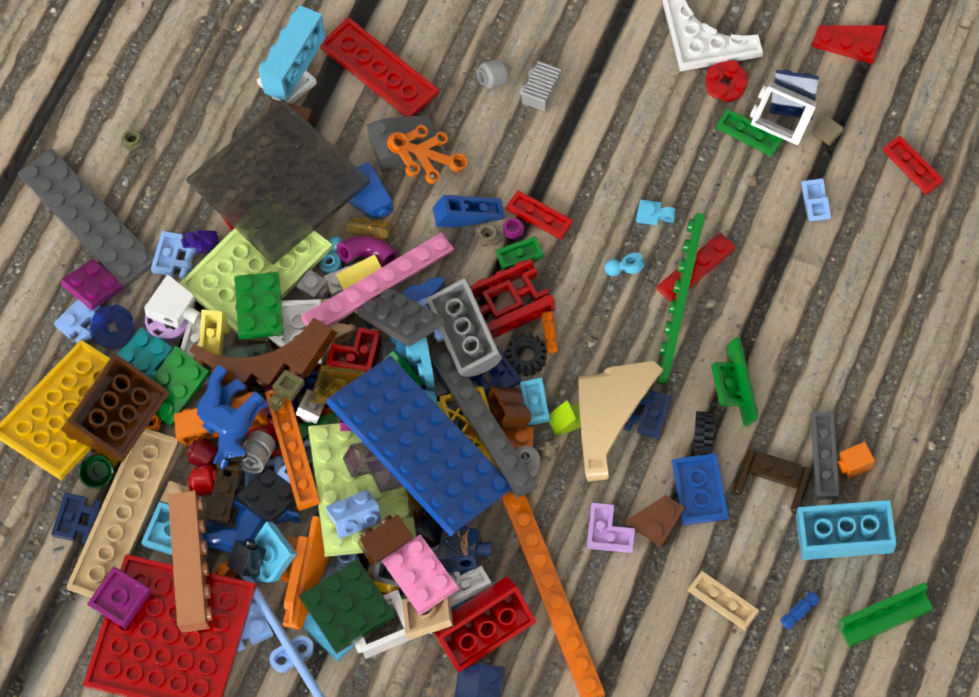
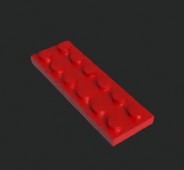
M349 17L336 27L320 46L325 53L404 117L416 116L439 94L437 87Z

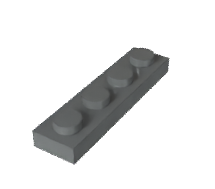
M834 411L811 412L816 500L839 499Z

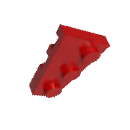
M819 25L812 47L873 64L886 25Z

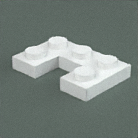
M439 545L431 548L436 557L438 556ZM482 566L463 575H460L459 572L449 573L459 590L450 595L451 607L480 594L492 586Z

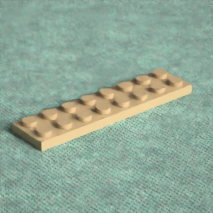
M145 429L125 460L121 462L66 586L69 591L92 598L114 566L121 569L125 554L132 555L180 442L176 438Z

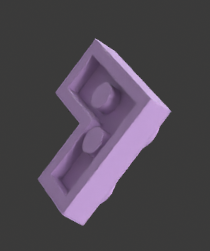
M591 503L587 549L633 553L635 528L612 526L614 505Z

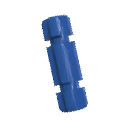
M808 592L804 596V600L801 599L788 611L789 615L785 614L780 619L781 624L786 629H791L796 624L795 621L798 622L811 610V606L814 607L819 603V598L814 592Z

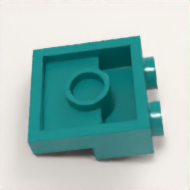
M140 328L117 355L152 379L173 350V347L159 337H153L147 331Z

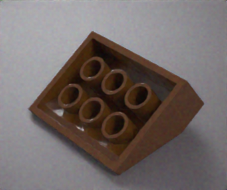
M114 353L60 430L77 442L123 462L170 391Z

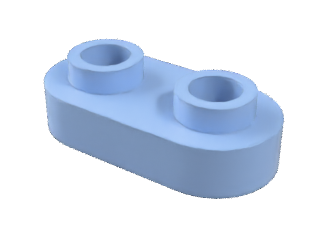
M297 636L291 640L303 662L313 655L314 646L310 638L307 636ZM283 645L271 653L270 664L276 672L285 673L295 667ZM300 647L307 648L303 653L298 651ZM280 659H286L285 664H278Z

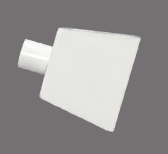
M169 275L165 277L144 307L146 317L175 328H179L185 319L196 324L201 317V312L193 309L195 306L194 295Z

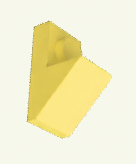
M202 310L199 346L222 356L224 334L230 333L224 311Z

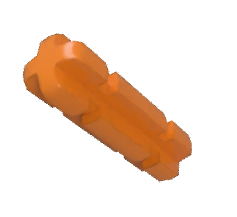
M552 311L543 312L542 322L546 352L548 354L556 353L558 345L554 313Z

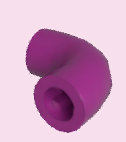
M358 235L348 238L337 245V253L342 261L346 263L359 257L369 258L375 255L380 266L384 267L396 260L398 256L397 251L389 244L372 236Z

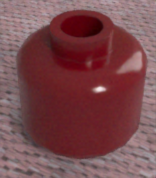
M203 437L198 440L194 439L186 452L188 462L195 467L207 464L215 467L217 464H214V459L218 453V446Z

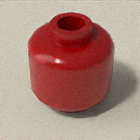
M211 464L194 468L190 473V478L187 480L189 489L191 491L195 490L198 496L212 494L217 468Z

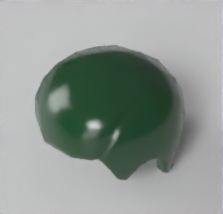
M103 454L88 456L80 463L78 469V477L81 483L92 489L106 486L113 479L115 473L111 460Z

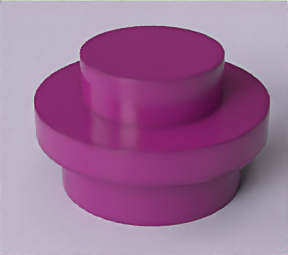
M510 218L503 224V234L509 239H518L524 233V225L517 218Z

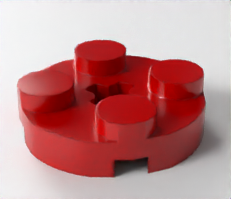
M737 61L719 62L707 70L705 87L711 97L722 99V102H733L743 96L747 88L748 76ZM723 79H730V85L722 83Z

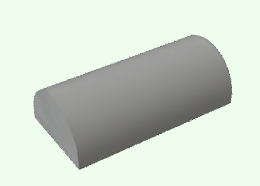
M466 278L426 298L432 312L443 317L445 325L439 329L461 376L472 377L482 374L500 362L501 354Z

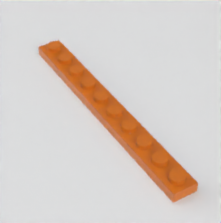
M513 491L502 497V501L580 697H604V689L527 497L523 495L517 498Z

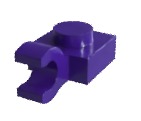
M196 230L195 233H186L187 239H181L183 248H197L198 253L209 254L219 244L216 231Z

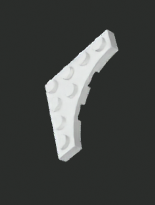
M662 0L680 71L713 66L724 61H741L763 56L758 35L741 36L731 34V36L720 34L716 29L698 21L686 0Z

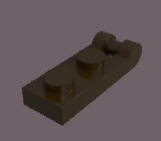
M242 461L229 462L224 470L220 469V462L217 463V473L206 517L208 521L224 524L231 523L243 469ZM226 471H232V476L225 477Z

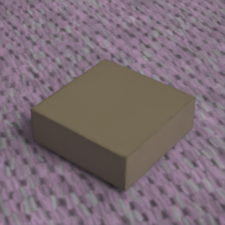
M826 116L813 130V134L830 146L841 135L844 128Z

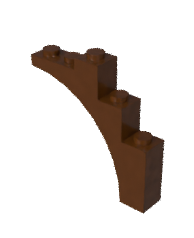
M313 318L307 327L292 341L275 351L260 356L246 358L224 357L196 344H193L189 352L195 355L193 359L199 364L211 366L212 369L210 371L212 373L218 364L228 371L221 380L222 386L225 387L236 379L243 383L247 388L235 394L241 397L247 393L254 381L266 388L268 385L273 387L284 370H288L298 377L300 375L309 377L338 332L322 321Z

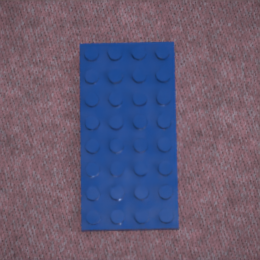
M391 356L330 396L326 401L328 406L450 537L512 490L500 471Z

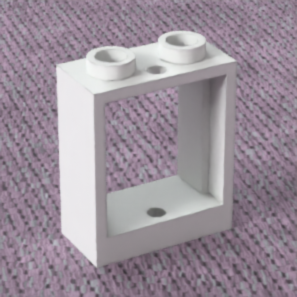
M770 81L768 87L763 86L758 98L762 99L760 105H754L750 117L753 118L751 125L798 145L817 102ZM771 91L806 106L795 132L760 117Z
M398 589L383 595L389 605H393L403 629L369 644H366L364 637L355 642L354 645L358 654L363 652L365 659L410 641L405 633L403 602Z

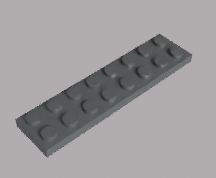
M52 148L18 172L21 180L89 253L122 284L123 289L127 288L151 269L154 256Z

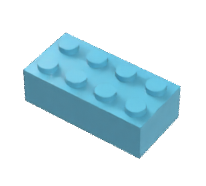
M299 5L296 12H292L288 25L281 30L277 43L271 46L269 56L259 66V74L265 94L284 102L288 101L326 38L322 14Z
M890 500L797 508L796 523L801 560L894 553L896 537Z

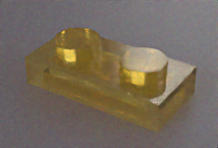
M351 216L346 222L345 231H351L354 235L368 234L373 235L375 238L385 239L391 234L393 223Z

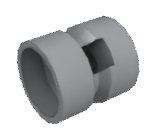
M263 431L250 432L243 446L248 453L247 457L237 459L236 461H242L243 470L249 473L262 472L276 447L274 439Z

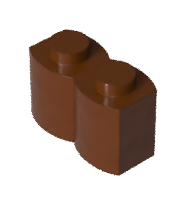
M492 386L487 396V402L499 426L504 429L525 430L531 421V412L527 405L524 404V398L517 388Z

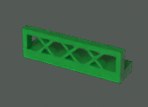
M923 582L841 618L838 628L848 648L932 612L933 606L926 595L928 590L926 583Z

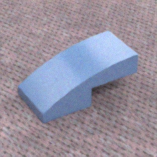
M824 180L802 181L801 188L809 222L831 219Z

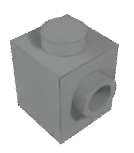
M308 270L296 286L298 296L302 300H323L329 294L327 280L311 270Z

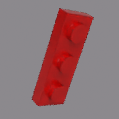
M900 135L883 148V152L926 196L943 184L944 179Z
M519 190L516 191L506 206V210L560 240L564 238L573 224L572 219Z

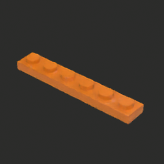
M270 390L265 392L297 508L300 511L319 505V496L292 401L286 398L282 408L277 412L270 408L272 403L269 400L276 393Z

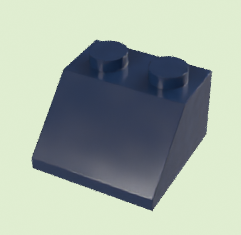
M478 664L468 666L460 671L457 677L455 697H502L505 681L504 666Z

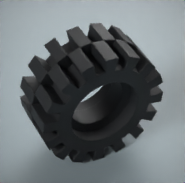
M521 333V337L517 334L514 336V340L511 339L509 341V345L506 348L507 363L509 366L511 365L513 372L516 370L518 375L524 372V376H528V372L535 375L536 370L538 372L542 370V366L544 367L546 364L547 352L544 341H540L538 335L534 338L533 333H529V336ZM523 348H531L535 352V356L532 360L524 361L518 357L519 351Z
M696 411L694 452L712 453L714 412Z

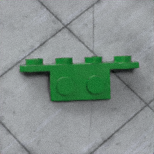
M735 337L726 345L729 362H714L711 365L720 406L739 407L743 426L748 427L758 419V408L755 404L754 391L749 378V369L744 356V348L741 339Z

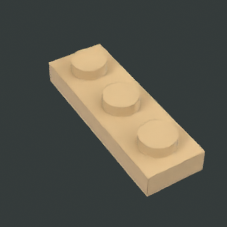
M703 571L700 572L688 588L689 593L745 631L759 614L757 608Z

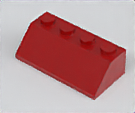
M506 576L452 611L453 626L432 633L459 673L537 621L518 587Z

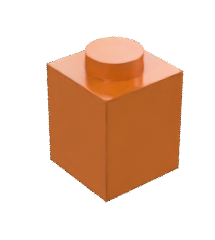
M865 442L841 451L837 461L840 472L842 474L845 473L848 480L873 470L875 463Z

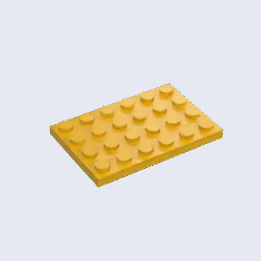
M80 340L0 422V441L62 480L92 448L77 442L60 429L110 358Z

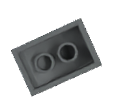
M429 115L384 118L367 124L368 136L382 172L405 165L400 155L392 152L387 146V139L392 133L401 132L407 134L418 125L426 126L428 134L425 138L421 140L416 138L410 141V143L416 145L436 135ZM441 146L430 148V150L442 153ZM408 152L413 161L418 160L414 153Z

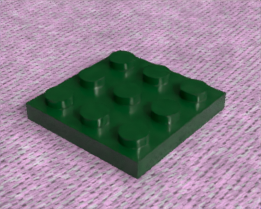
M358 559L299 595V599L336 654L396 617L394 611Z

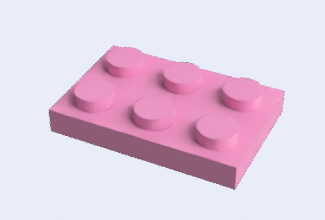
M418 535L382 559L384 566L419 615H422L459 590L454 580L421 535Z

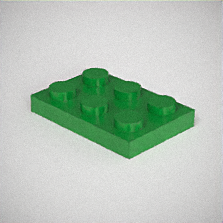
M279 272L235 276L239 340L283 336Z
M177 346L174 347L152 378L170 391L156 412V415L172 427L175 424L174 414L186 409L212 373Z

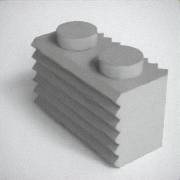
M537 61L535 67L531 66L528 73L529 80L527 84H522L519 94L522 95V104L545 112L562 78V69Z

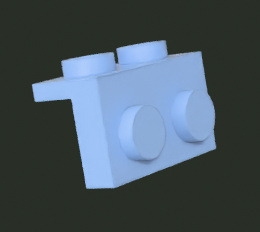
M368 490L358 492L353 496L325 506L326 513L336 526L337 535L340 539L374 526L381 521L379 505Z

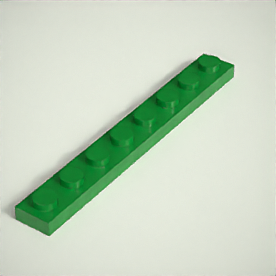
M696 213L694 218L688 221L686 231L690 232L689 238L684 240L682 252H685L684 260L680 259L677 272L681 273L680 279H676L674 283L675 301L671 300L668 313H671V319L666 321L664 334H667L665 342L662 341L659 350L662 359L661 363L657 362V364L663 369V372L657 378L656 383L665 385L669 379L705 214Z

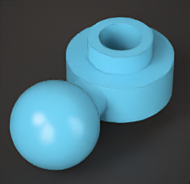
M333 236L328 240L332 244L333 249L319 262L320 268L325 274L342 269V260L338 256L337 245L343 239L339 236ZM329 260H333L331 264H327Z
M630 253L621 262L616 259L607 261L605 271L609 276H617L622 270L626 273L637 274L644 268L645 262L640 253Z

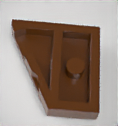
M665 495L627 519L624 524L630 528H635V531L663 547L686 507Z

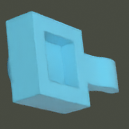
M640 199L636 216L637 223L658 226L659 220L674 222L675 208H662L661 202Z

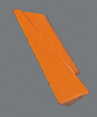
M312 516L309 537H298L295 551L297 554L293 560L284 600V609L286 611L283 627L302 629L308 611L299 599V595L320 583L330 556L325 557L320 518L317 516Z

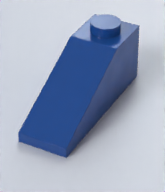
M443 195L432 208L436 227L457 228L503 220L505 218L501 199Z

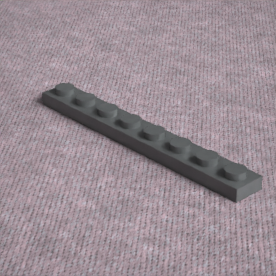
M447 350L430 358L431 365L506 479L515 496L519 498L537 489L536 481L470 379L459 374L450 351Z

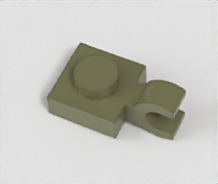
M284 370L273 385V391L276 393L269 400L272 403L270 408L278 412L286 398L292 401L303 387L304 379Z

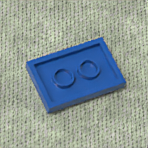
M717 453L672 459L671 463L678 503L686 507L681 515L682 525L728 520Z

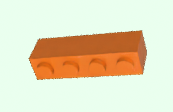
M253 392L233 398L230 407L240 408ZM197 408L184 409L182 412L174 414L176 439L184 446H189L194 439L198 440L202 437L207 440L219 438L217 432L211 434L202 427L204 422L199 418ZM263 408L257 414L249 430L268 425L266 408Z

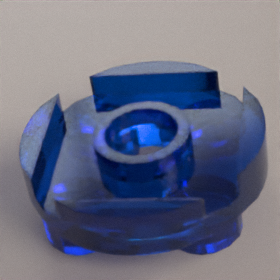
M116 304L103 306L91 318L90 335L102 347L118 349L127 344L134 335L133 317L123 306ZM114 321L116 323L115 327L118 330L111 332L108 330L107 323L111 324Z

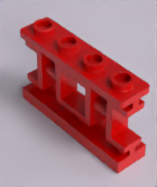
M531 259L520 261L514 267L500 270L494 276L488 279H480L475 285L470 286L475 298L482 296L486 303L480 306L482 314L491 312L494 318L493 321L487 323L493 339L542 317L543 312L555 311V300L551 294L549 295L548 289L537 293L530 281L538 277L537 270L534 268ZM522 277L525 286L515 290L511 282ZM509 291L515 304L497 311L491 298ZM530 293L534 302L523 306L520 298Z

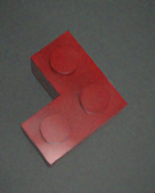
M358 327L353 347L332 343L326 362L328 373L357 379L376 366L382 342L380 331Z

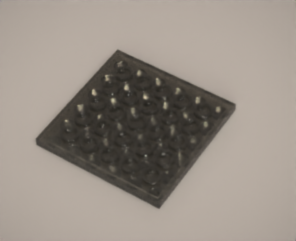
M283 99L186 178L187 183L272 265L370 184L369 178Z

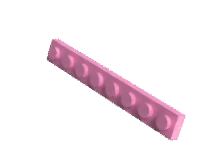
M441 232L302 315L301 320L307 326L313 318H316L330 327L355 312L365 302L379 296L383 291L395 288L453 253L454 248Z

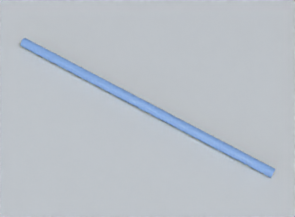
M241 576L243 581L255 583L252 576ZM257 586L254 599L314 697H325Z

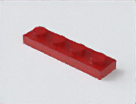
M721 232L697 251L689 289L735 251L736 246ZM678 268L657 285V290L669 302L671 300L675 301L676 293L673 292V287L676 279H680L681 274L677 272Z

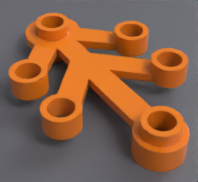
M418 125L407 134L401 132L392 133L387 139L388 148L392 152L398 153L407 166L405 168L406 174L414 177L420 171L419 165L412 160L408 153L411 152L416 155L426 172L425 179L430 184L436 183L440 178V174L434 169L429 159L448 165L453 172H461L467 166V159L461 153H456L450 157L430 150V148L435 146H443L447 142L448 137L444 132H438L434 137L418 145L410 143V141L416 138L420 140L425 138L428 134V129L424 125ZM410 167H413L415 169V172H412L410 170ZM430 174H433L435 176V179H432L430 177Z

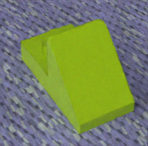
M565 401L549 414V424L555 437L581 428L579 403L570 406L569 402Z

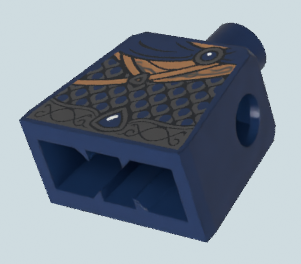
M463 527L450 537L442 528L437 558L448 573L475 570L479 566L480 556L493 555V543L482 542L478 529Z

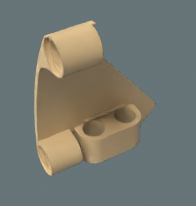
M654 361L614 366L605 369L600 374L579 376L580 422L587 482L609 479L607 465L609 460L607 455L640 401L663 372V369Z

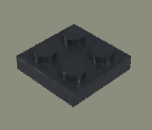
M268 467L262 470L236 495V501L264 522L274 523L296 502L291 484Z

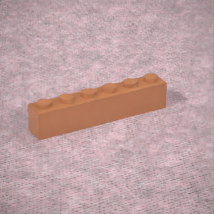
M195 490L168 494L177 626L182 633L210 629L209 621L213 620L211 606L208 607L211 589L209 584H206V577L209 576V566L207 562L205 563L204 555L208 554L206 541H203V533H206L205 521L201 519V512L204 511L203 498H199Z

